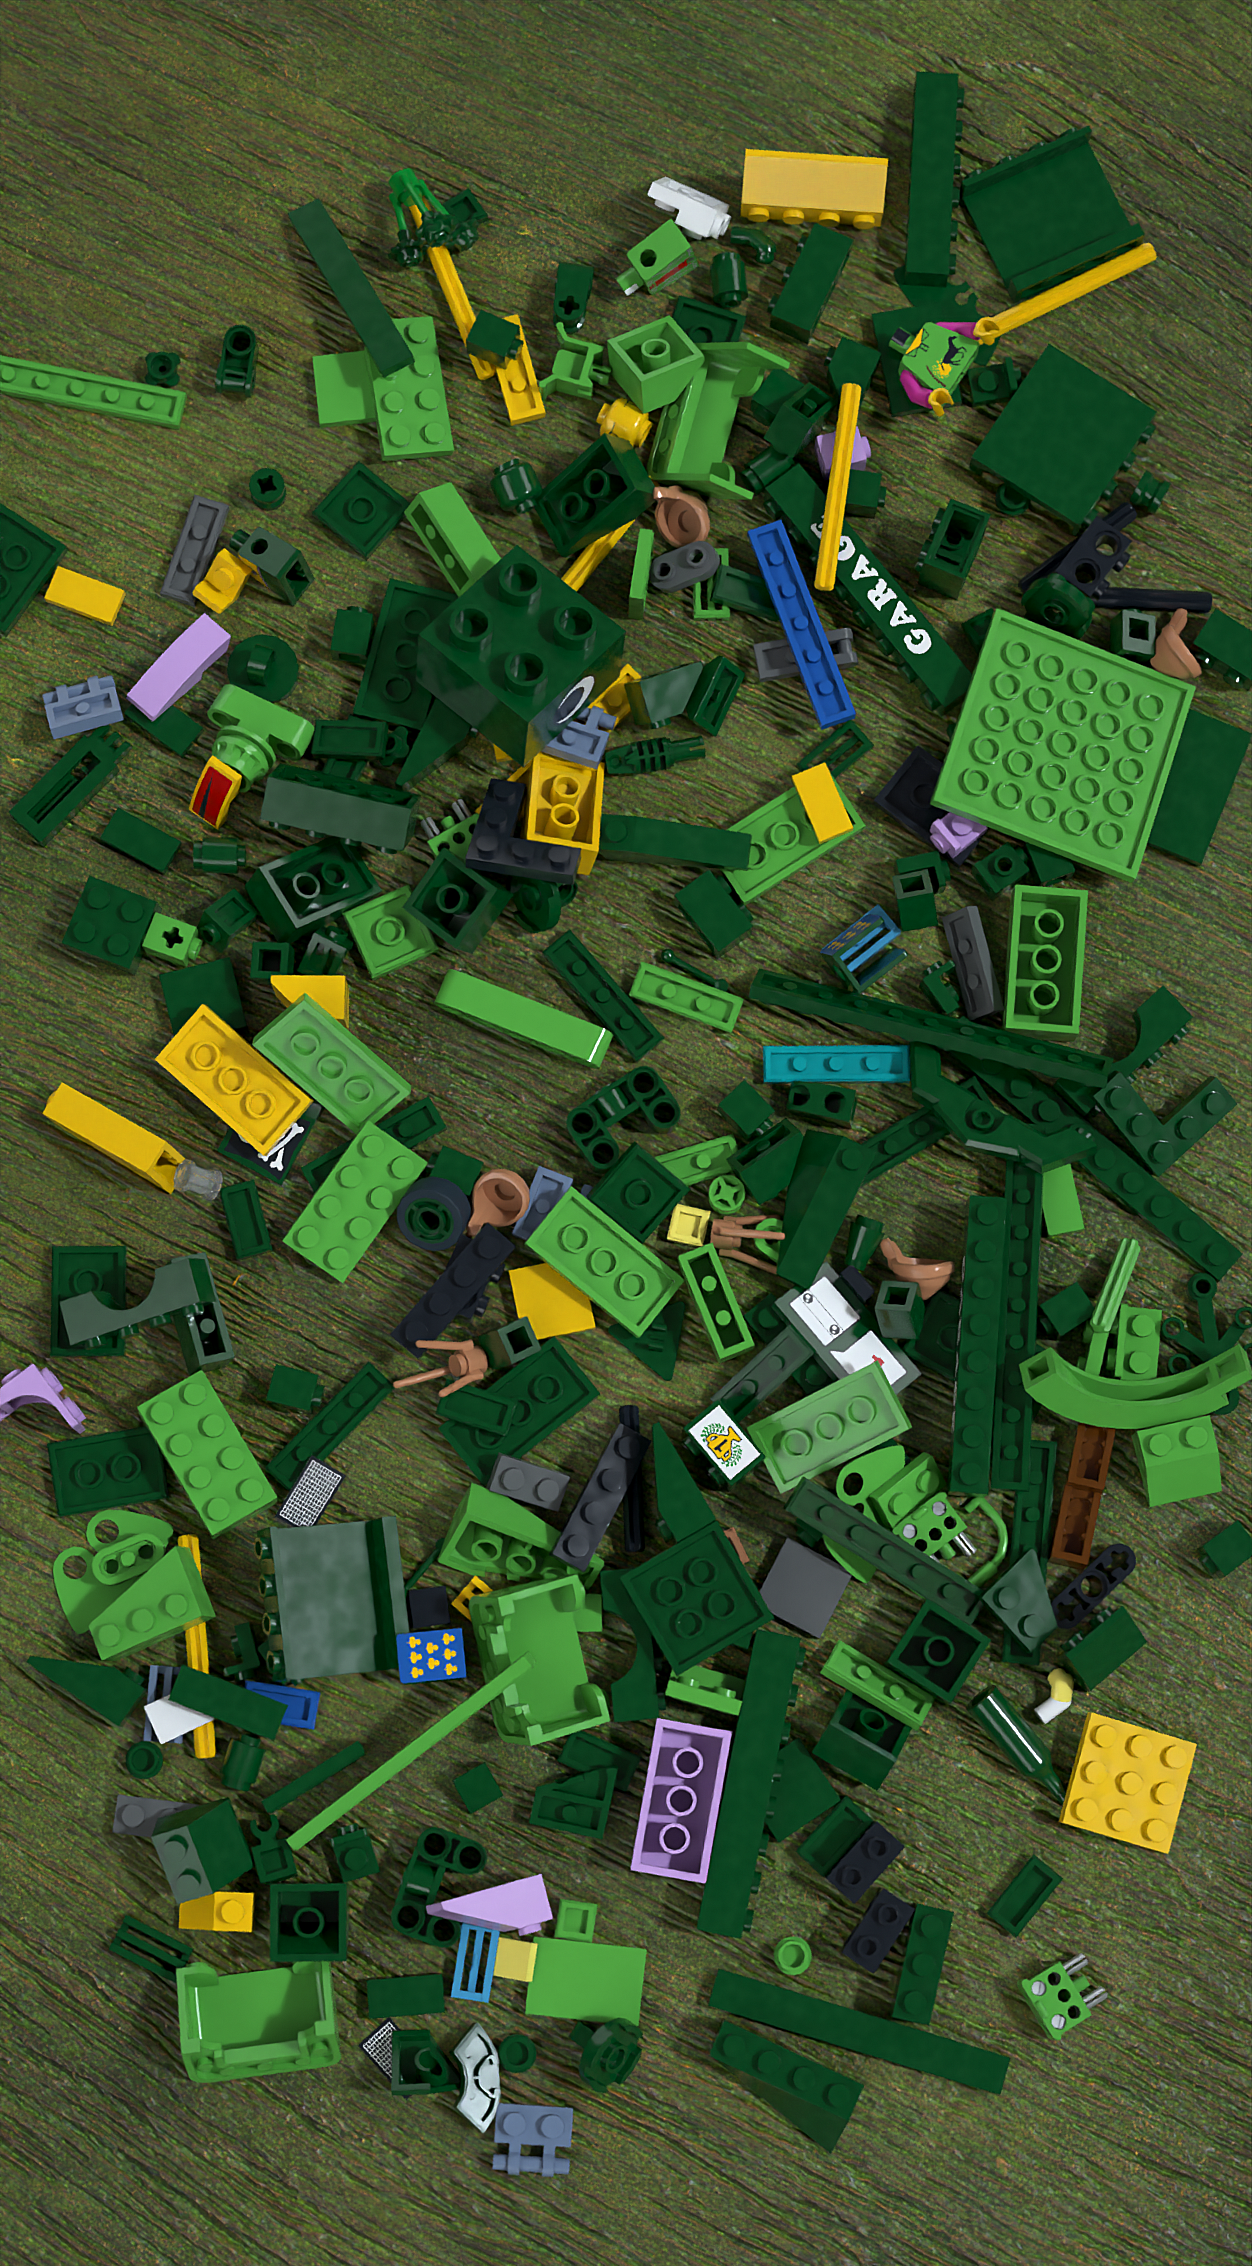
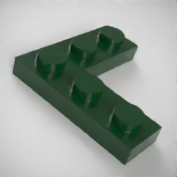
M1114 1070L1109 1075L1105 1089L1095 1087L1088 1094L1150 1173L1156 1177L1161 1176L1237 1105L1221 1082L1214 1076H1209L1161 1122L1120 1071Z

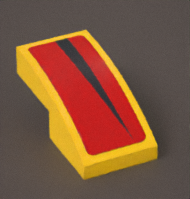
M212 756L198 780L189 810L218 830L227 820L230 803L239 794L242 776Z

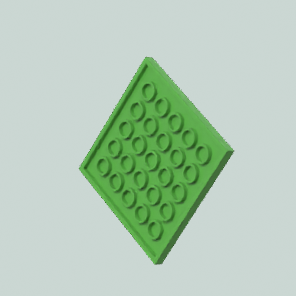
M996 608L992 614L930 805L1132 883L1138 874L1196 686Z

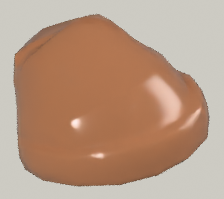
M677 485L668 488L660 486L654 488V499L659 500L656 506L655 519L663 538L677 549L695 541H705L710 530V519L706 503L698 494V491L682 489Z
M1178 608L1172 615L1170 623L1162 628L1160 635L1155 641V656L1150 659V663L1155 671L1179 679H1195L1201 675V668L1181 640V634L1187 623L1188 612L1182 608Z
M491 1169L481 1175L475 1183L472 1192L471 1214L466 1226V1236L470 1238L475 1236L483 1224L489 1223L493 1227H504L522 1218L529 1207L530 1201L529 1188L524 1179L507 1169Z
M885 1238L880 1242L881 1250L884 1256L887 1257L888 1266L894 1272L896 1280L919 1283L923 1300L930 1299L938 1290L945 1286L951 1274L955 1272V1263L952 1261L904 1257L894 1241Z

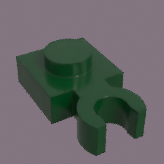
M275 1814L270 1815L272 1826L266 1832L258 1829L255 1819L250 1822L253 1836L261 1841L262 1844L251 1848L262 1887L298 1876L291 1847L286 1841L288 1837L277 1840L280 1824Z

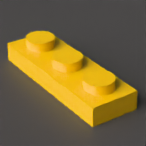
M518 314L502 319L520 326V340L524 341L520 355L516 361L510 360L506 370L495 365L511 426L546 417Z

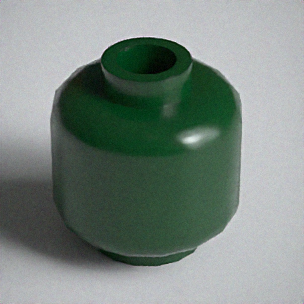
M513 459L493 470L495 476L490 481V487L502 510H516L518 515H521L537 507L535 500L542 494L543 489L530 463H520L519 459Z

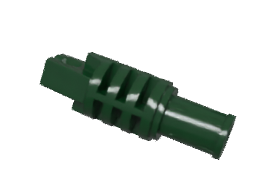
M699 735L670 741V738L660 737L630 742L628 745L604 752L607 774L634 773L637 775L671 769L675 762L699 758L704 759L706 758L705 749L690 751V747L704 745L703 737Z

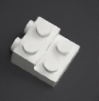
M667 177L653 181L648 192V196L656 199L654 203L656 206L670 212H674L675 208L680 209L675 224L682 226L681 232L692 238L701 240L702 236H711L717 239L719 234L723 236L727 230L731 216L727 214L730 206L727 203Z

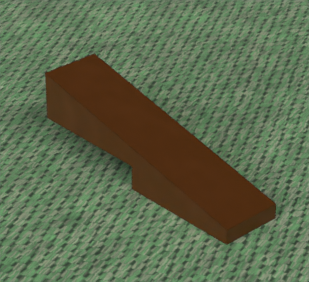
M1078 1422L1049 1551L1048 1563L1084 1570L1088 1565L1101 1495L1105 1488L1115 1428L1098 1427Z

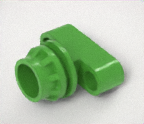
M231 684L223 685L207 712L209 719L221 727L217 734V739L211 748L212 756L242 776L239 792L248 791L255 781L265 777L267 771L272 768L276 761L275 754L291 761L300 760L314 736L315 728L306 719Z

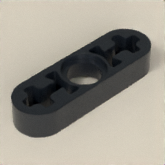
M1114 1544L1106 1548L1051 1601L1058 1629L1066 1630L1075 1627L1134 1570L1136 1556L1129 1546ZM1111 1552L1116 1555L1123 1552L1127 1556L1124 1560V1564L1127 1567L1125 1570L1120 1567L1114 1569L1109 1576L1115 1580L1110 1584L1106 1575L1095 1569V1567L1100 1563L1102 1569H1106L1113 1561L1110 1556ZM1095 1576L1101 1581L1102 1591L1097 1597H1088L1082 1592L1081 1583L1085 1577ZM1073 1589L1078 1599L1088 1604V1607L1083 1610L1081 1604H1078L1071 1611L1073 1616L1071 1622L1068 1619L1059 1621L1056 1617L1059 1613L1056 1606L1058 1603L1063 1606L1068 1605L1074 1599L1073 1596L1069 1595V1592Z

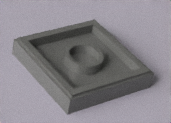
M787 1537L759 1592L774 1616L820 1639L852 1575L842 1565Z

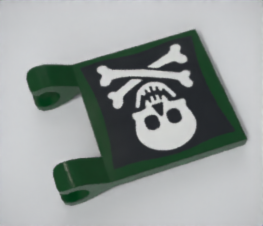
M311 1096L314 1102L267 1156H263L231 1127H229L217 1151L282 1186L325 1107Z

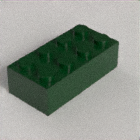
M280 763L268 776L260 819L269 821V825L277 829L289 830L293 826L305 829L304 833L312 837L325 838L326 834L340 837V842L344 844L361 846L363 842L376 845L375 849L377 851L396 854L397 850L404 851L413 838L421 795Z

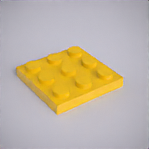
M1088 1712L1059 1822L1168 1854L1197 1744Z

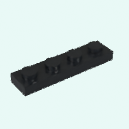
M487 1223L393 1330L390 1336L416 1359L420 1360L428 1348H418L416 1342L418 1340L436 1341L513 1253L516 1246Z
M621 1423L616 1424L549 1553L551 1557L580 1573L585 1572L649 1448L651 1440Z

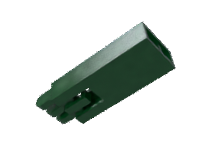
M110 725L98 727L88 738L84 735L9 811L11 818L43 848L119 772L117 764L132 749V745L127 741L122 743L116 750L114 749L122 739V736L117 731L112 733L106 740L103 739L112 728ZM88 757L92 761L86 767L83 766L81 768L86 777L79 782L70 773Z

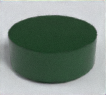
M512 2034L506 2037L498 2051L501 2065L512 2073H522L530 2069L536 2060L537 2054L534 2042L523 2034Z

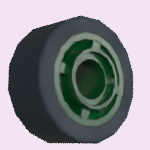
M438 1177L422 1178L409 1187L397 1207V1222L403 1235L412 1244L430 1251L445 1250L457 1243L464 1232L470 1218L471 1207L467 1196L454 1183Z

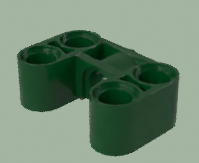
M639 1066L617 1081L604 1086L588 1100L574 1108L567 1116L566 1132L589 1168L597 1174L605 1175L619 1159V1147L609 1133L613 1125L631 1113L636 1115L640 1112L654 1132L669 1134L678 1127L681 1109L658 1073L651 1067ZM646 1077L653 1082L654 1087L648 1093H640L634 1089V1081L638 1078ZM667 1107L673 1112L674 1119L669 1123H660L655 1119L654 1112L658 1108ZM580 1117H585L592 1122L593 1127L588 1133L580 1134L573 1129V1122ZM600 1147L610 1149L614 1156L609 1163L600 1164L592 1156L594 1151Z
M432 1827L422 1832L399 1885V1893L391 1913V1921L394 1928L404 1935L437 1947L446 1948L455 1944L461 1936L462 1927L460 1921L448 1919L455 1927V1934L452 1939L441 1941L434 1934V1925L438 1920L447 1918L427 1914L426 1906L435 1903L439 1886L447 1868L468 1875L477 1874L483 1870L488 1860L485 1847L478 1841L443 1828ZM433 1833L442 1835L446 1842L445 1850L437 1856L429 1854L424 1845L427 1836ZM468 1846L477 1848L482 1857L480 1864L473 1869L464 1867L460 1861V1853ZM404 1906H413L419 1912V1922L412 1928L404 1927L399 1922L398 1914Z

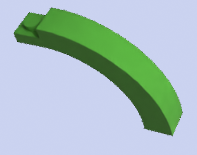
M1239 1344L1195 1368L1175 1375L1150 1380H1117L1096 1376L1074 1367L1062 1359L1051 1347L1019 1364L1025 1391L1046 1408L1081 1423L1115 1429L1154 1428L1206 1415L1228 1405L1226 1393L1252 1379V1370L1247 1353Z

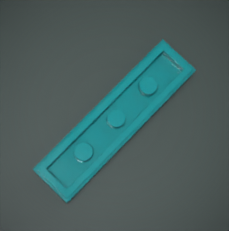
M909 1045L763 1046V1084H791V1081L817 1082L822 1084L909 1083Z

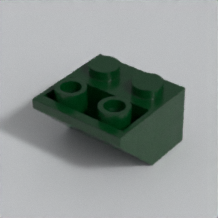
M1123 1605L1112 1609L1110 1606L1103 1608L1088 1621L1092 1627L1085 1634L1082 1630L1078 1633L1075 1632L1060 1645L1064 1652L1057 1659L1086 1692L1092 1691L1147 1643Z

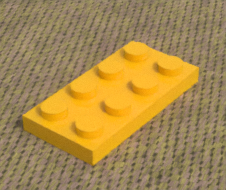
M205 1004L198 1008L155 1058L159 1064L263 1156H267L314 1102L311 1097Z

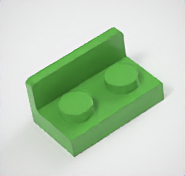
M1120 1303L1109 1334H1114L1113 1348H1107L1105 1357V1370L1111 1371L1110 1379H1157L1162 1310L1128 1307V1304Z
M694 1666L677 1677L672 1670L665 1697L737 1717L742 1704L741 1700L746 1681L699 1666Z

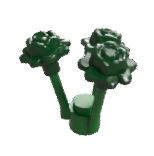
M405 168L399 170L390 177L388 184L393 192L389 194L388 198L394 207L399 232L397 233L399 243L390 249L391 252L388 254V259L398 262L400 267L403 268L407 266L416 267L420 262H423V255L427 253L426 250L429 247H440L445 244V247L450 251L457 248L460 252L470 249L478 241L477 229L480 223L475 218L460 222L454 214H449L429 191L424 180H418L413 169ZM423 196L437 212L433 213V211L427 209L422 201ZM402 203L406 207L416 204L422 214V224L415 231L418 240L413 239L411 230L407 229L401 206Z

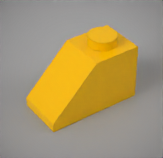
M216 1891L213 1894L180 1903L179 1928L253 1932L255 1931L257 1892Z

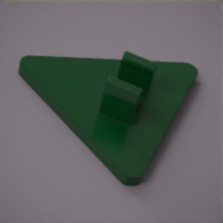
M679 1301L663 1307L639 1338H636L619 1323L609 1327V1334L662 1379L671 1381L675 1368L685 1304Z

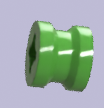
M731 1175L719 1176L713 1180L708 1193V1201L711 1208L721 1215H731L740 1210L745 1198V1188L742 1182Z

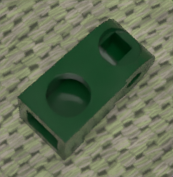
M791 1081L785 1111L796 1116L835 1123L837 1126L852 1129L858 1095L857 1091L853 1089L817 1082Z

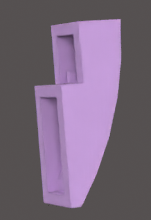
M204 613L155 661L127 694L126 699L150 720L154 721L200 681L203 672L227 651L231 635Z

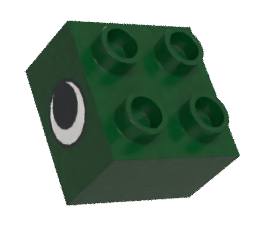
M516 545L419 633L416 681L524 768L619 678L626 631L520 546Z

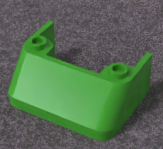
M750 342L694 343L704 355L705 361L674 402L664 405L649 456L647 473L651 476L652 480L668 486L677 485L682 489H693L698 491V494L715 499L752 500L753 492L735 485V471L732 466L722 463L740 397H749L759 389L764 382L766 369H788L790 362Z

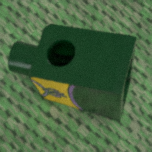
M262 527L256 528L251 535L240 529L232 536L229 546L238 552L237 555L242 562L253 569L250 576L290 605L294 606L315 580L302 552Z

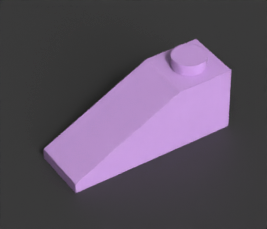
M541 1874L426 1906L427 1914L502 1932L518 1929L519 1936L541 1930L540 1922L553 1919Z

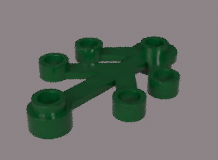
M1198 1273L1188 1280L1185 1290L1188 1298L1197 1303L1203 1342L1185 1330L1183 1322L1176 1317H1170L1162 1323L1161 1334L1167 1340H1174L1205 1363L1233 1348L1245 1330L1252 1327V1308L1247 1306L1239 1308L1234 1313L1232 1324L1219 1340L1212 1298L1217 1292V1284L1211 1275ZM1198 1281H1204L1208 1284V1293L1202 1294L1197 1291L1196 1284ZM1241 1312L1250 1314V1324L1244 1325L1239 1321V1314ZM1172 1322L1178 1326L1179 1332L1177 1335L1167 1333V1323ZM1248 1343L1242 1348L1246 1351V1349L1252 1348V1343ZM1175 1354L1167 1361V1370L1171 1375L1182 1373L1173 1369L1172 1362L1174 1359H1181L1184 1362V1371L1192 1369L1189 1358L1184 1354ZM1237 1387L1227 1392L1229 1404L1211 1412L1212 1414L1227 1415L1235 1410L1240 1399Z

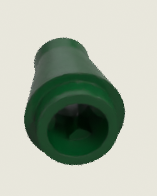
M857 1214L855 1222L851 1221L846 1257L843 1264L853 1265L856 1269L864 1271L866 1264L885 1233H882L885 1224Z

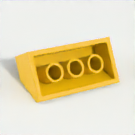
M746 149L740 217H746L753 222H765L768 219L783 220V222L791 225H798L803 222H818V224L824 227H835L839 224L853 225L858 229H871L874 226L881 227L888 159Z

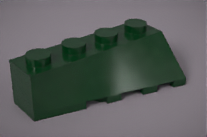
M724 2018L707 2053L830 2154L848 2124L864 2087L863 2083Z

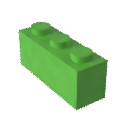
M451 482L418 493L404 511L458 597L501 559Z
M713 1243L679 1255L677 1264L718 1364L752 1351L755 1346Z

